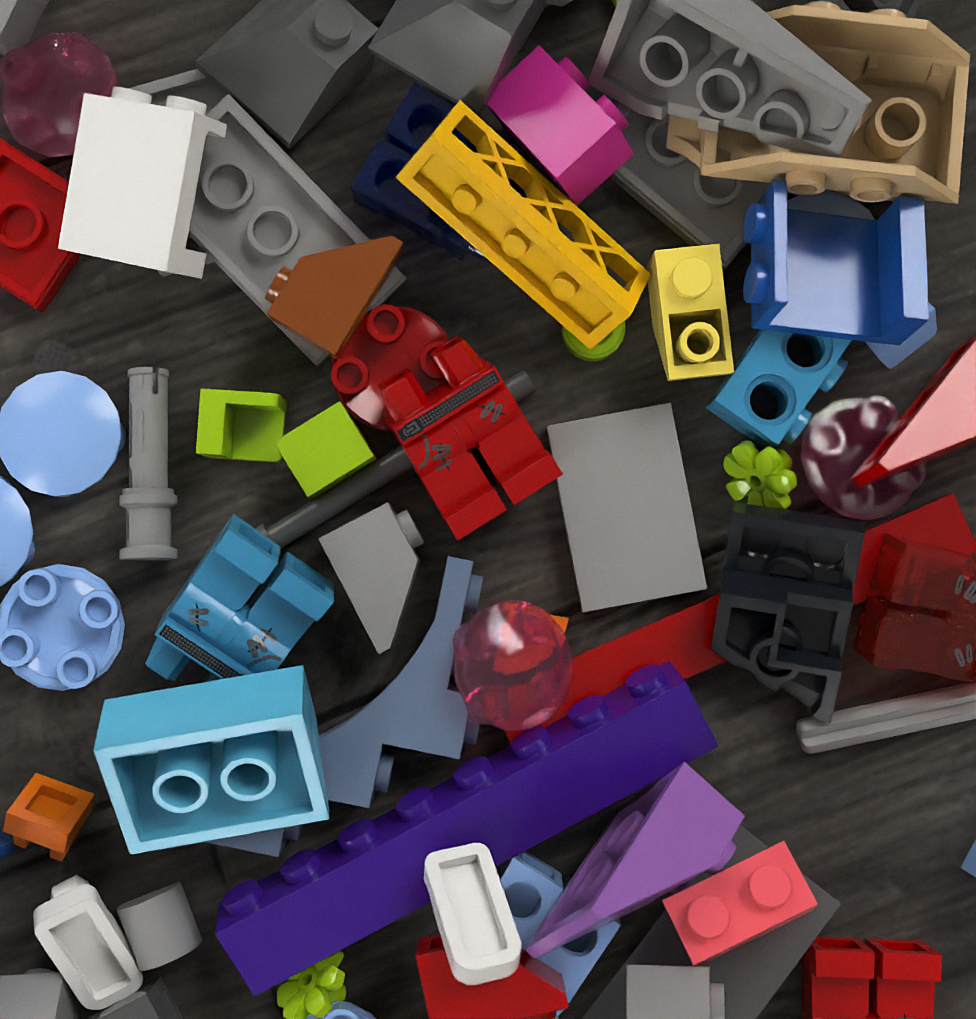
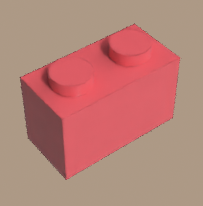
M785 841L662 900L693 966L698 967L813 911L818 905Z

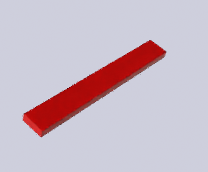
M954 493L946 494L865 529V537L853 588V606L976 553V542ZM719 593L489 692L510 744L518 734L534 726L547 727L567 716L570 708L580 700L593 695L604 696L625 685L626 679L633 672L644 666L652 664L662 665L670 661L683 679H687L726 662V659L711 650Z

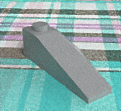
M618 0L588 80L592 87L644 116L662 120L669 114L698 121V128L718 133L723 127L756 134L761 143L812 155L839 158L872 100L751 0Z

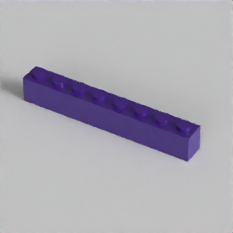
M668 661L662 665L652 664L644 666L633 672L626 679L625 685L604 696L593 695L580 700L570 708L567 716L547 727L534 726L524 730L512 740L510 746L489 758L480 756L465 762L454 772L452 778L431 789L421 787L407 793L398 801L394 809L373 820L371 818H362L351 823L339 834L338 839L314 851L309 848L295 853L283 863L280 870L258 882L250 879L236 885L219 902L215 935L253 995L256 996L431 902L424 882L425 859L430 853L471 843H482L490 850L496 867L664 777L682 763L686 762L688 764L719 746L686 681L672 663Z

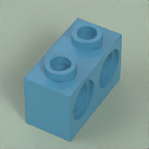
M759 329L734 365V373L726 376L705 408L763 449L768 446L775 447L782 440L790 445L799 436L812 416V413L806 410L805 406L819 388L824 393L828 392L846 369L849 362L842 358L841 355L852 340ZM798 337L809 343L813 350V362L810 367H801L791 361L787 354L789 338ZM754 388L767 389L776 397L778 411L773 420L762 419L753 412L750 405V395Z

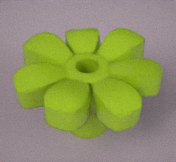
M745 440L740 442L732 449L731 453L725 456L724 469L726 473L734 477L726 484V489L734 500L739 501L749 496L747 503L751 505L784 510L790 507L792 502L787 493L797 486V478L794 472L790 470L792 460L787 452L782 449H774L771 446L759 452L752 441Z
M342 950L288 978L290 982H286L278 988L277 1004L279 1007L284 1008V1018L306 1019L311 1014L321 1019L331 1011L332 1002L345 1000L346 987L343 985L345 973L338 968L344 957Z

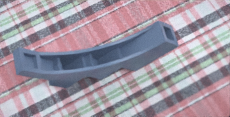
M448 556L435 620L416 653L400 674L375 699L352 717L319 735L328 800L369 808L374 799L375 791L387 793L395 755L384 753L385 744L460 759L463 743L476 745L483 707L471 705L473 689L449 684L451 674L461 677L464 675L471 639L459 637L463 612L476 614L484 576L471 574L474 561ZM303 824L204 842L279 857L288 845L289 839L299 840Z

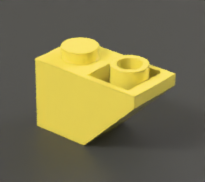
M720 244L655 250L646 266V270L651 273L648 280L653 331L667 380L674 381L733 374L734 365Z

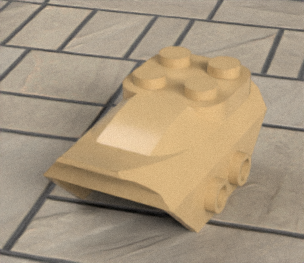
M825 1L810 2L803 6L792 5L766 13L872 99L839 158L817 156L761 143L756 134L723 127L718 133L698 128V121L669 115L666 149L679 153L691 160L700 168L701 175L766 183H771L774 179L787 181V192L793 194L815 195L828 189L848 195L852 199L861 202L895 201L899 196L924 199V201L958 204L970 54L929 20L907 18L903 12L895 9H878L869 13L841 10L838 5Z

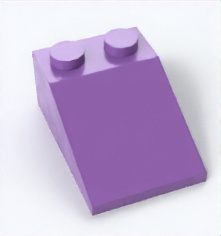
M686 762L682 763L617 809L524 950L536 959L650 904L668 892L674 895L688 888L696 876L705 871L710 876L716 874L728 863L735 853L737 845L732 841V838L745 816Z

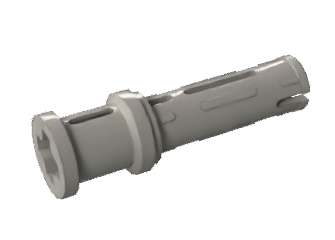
M153 367L130 368L127 370V377H129V488L123 489L122 495L119 496V506L126 509V547L119 550V560L178 559V549L171 546V508L178 505V496L175 495L174 489L168 488L169 370L157 368L156 373H153Z

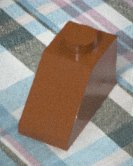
M387 236L302 256L293 270L283 266L265 295V300L272 303L267 315L278 325L338 360L401 257L403 242L394 236Z

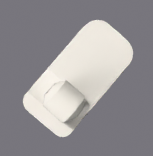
M471 843L430 853L425 859L424 882L430 895L443 945L455 978L464 984L476 985L505 978L513 974L519 965L521 940L488 847L482 843Z
M78 875L53 886L50 900L39 905L33 913L35 936L80 1003L90 1010H102L137 992L143 983L142 971L138 969L127 937L104 905L96 888Z

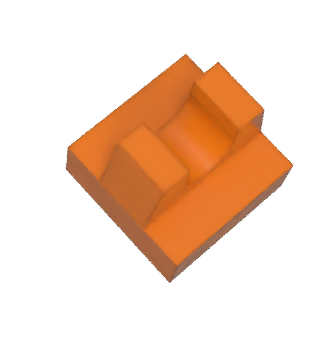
M35 773L6 812L3 832L13 835L14 845L26 849L28 844L33 842L51 849L50 858L62 862L83 824L91 814L95 794Z

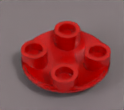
M383 304L369 310L339 359L336 360L332 357L331 380L340 402L353 417L363 424L374 429L392 432L384 419L390 413L385 406L378 385L406 368L413 373L424 393L444 382L445 379L430 353L449 341V337L437 322L418 310L404 306Z

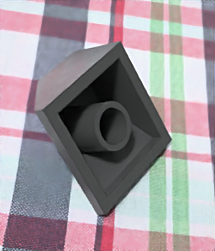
M261 0L195 61V65L200 72L224 93L229 94L248 114L290 149L373 70L375 55L369 52L368 46L377 33L378 28L346 0Z
M396 0L370 42L368 50L457 104L461 100L477 116H480L544 11L546 0Z

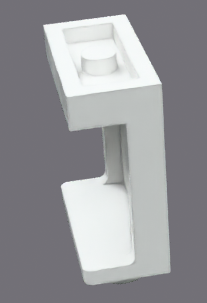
M113 87L111 97L84 93L58 249L202 279L206 253L186 249L206 135L225 138L227 124L205 116L206 104L187 98L167 96L165 107L151 104V95L128 88Z

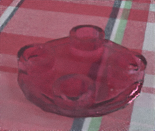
M76 31L46 34L25 45L23 49L10 50L0 62V77L4 81L2 85V112L13 138L20 145L49 157L74 155L84 93L111 97L113 87H118V79L109 57L88 37Z
M873 396L867 400L853 397L831 402L813 416L803 434L801 462L807 482L822 503L842 516L866 521L889 516L908 501L912 491L922 485L926 477V468L923 462L861 488L851 480L853 475L899 419L895 406L885 397Z
M498 601L478 611L469 622L460 625L455 631L453 637L455 682L470 716L476 722L483 725H492L505 731L531 729L551 718L566 699L573 676L571 648L562 627L544 609L525 601Z

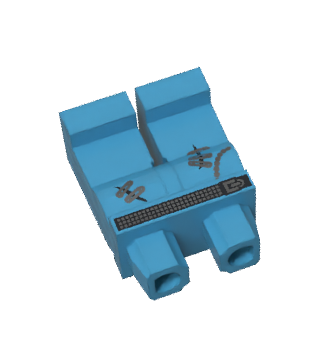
M233 514L183 585L176 598L163 613L154 634L157 638L145 664L165 679L173 681L176 680L191 659L210 671L203 682L277 670L314 621L318 622L334 603V583L288 551L278 563L281 546ZM261 583L262 586L259 588V590L256 592V594L253 596L250 602L246 604L247 600L250 598V596Z

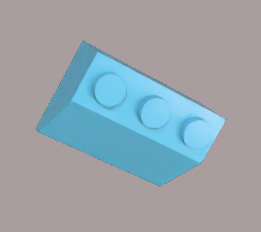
M303 665L104 700L93 751L130 855L329 820V805L317 719Z

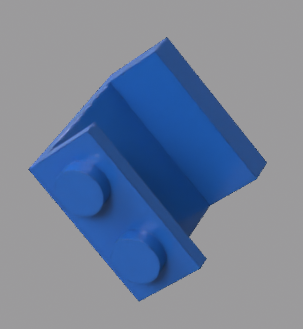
M774 179L757 203H751L748 207L744 219L743 237L746 243H751V264L745 275L743 295L745 302L751 303V328L900 346L929 321L924 199L899 196L878 220L787 209V181Z

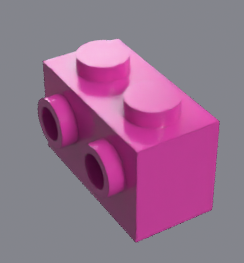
M538 45L500 81L486 105L503 129L558 188L578 206L634 155L622 134V131L629 124L619 109L605 95L595 102L585 92L590 87L589 82L567 57L556 63Z

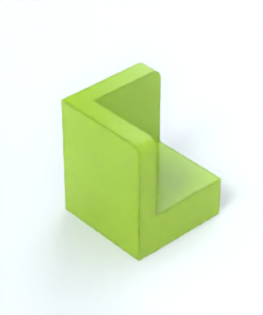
M200 389L196 453L214 459L276 463L282 461L283 457L276 447V441L285 435L287 401L276 393Z
M340 401L276 441L277 449L307 497L315 499L378 460L351 415Z

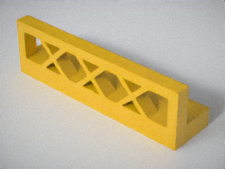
M461 100L458 101L431 136L395 177L590 350L631 316L651 276L649 271ZM454 128L475 145L478 153L472 152L451 133ZM508 179L516 182L524 190L527 198L522 197L510 186ZM557 222L561 223L572 233L575 242H572L559 230ZM605 265L626 282L624 288L608 275Z

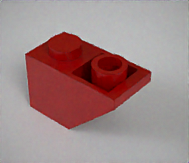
M440 934L419 938L416 960L429 1019H553L557 1015V1010L569 1008L562 974L541 960L534 959L522 948L519 965L513 974L481 984L468 985L460 982L453 975Z

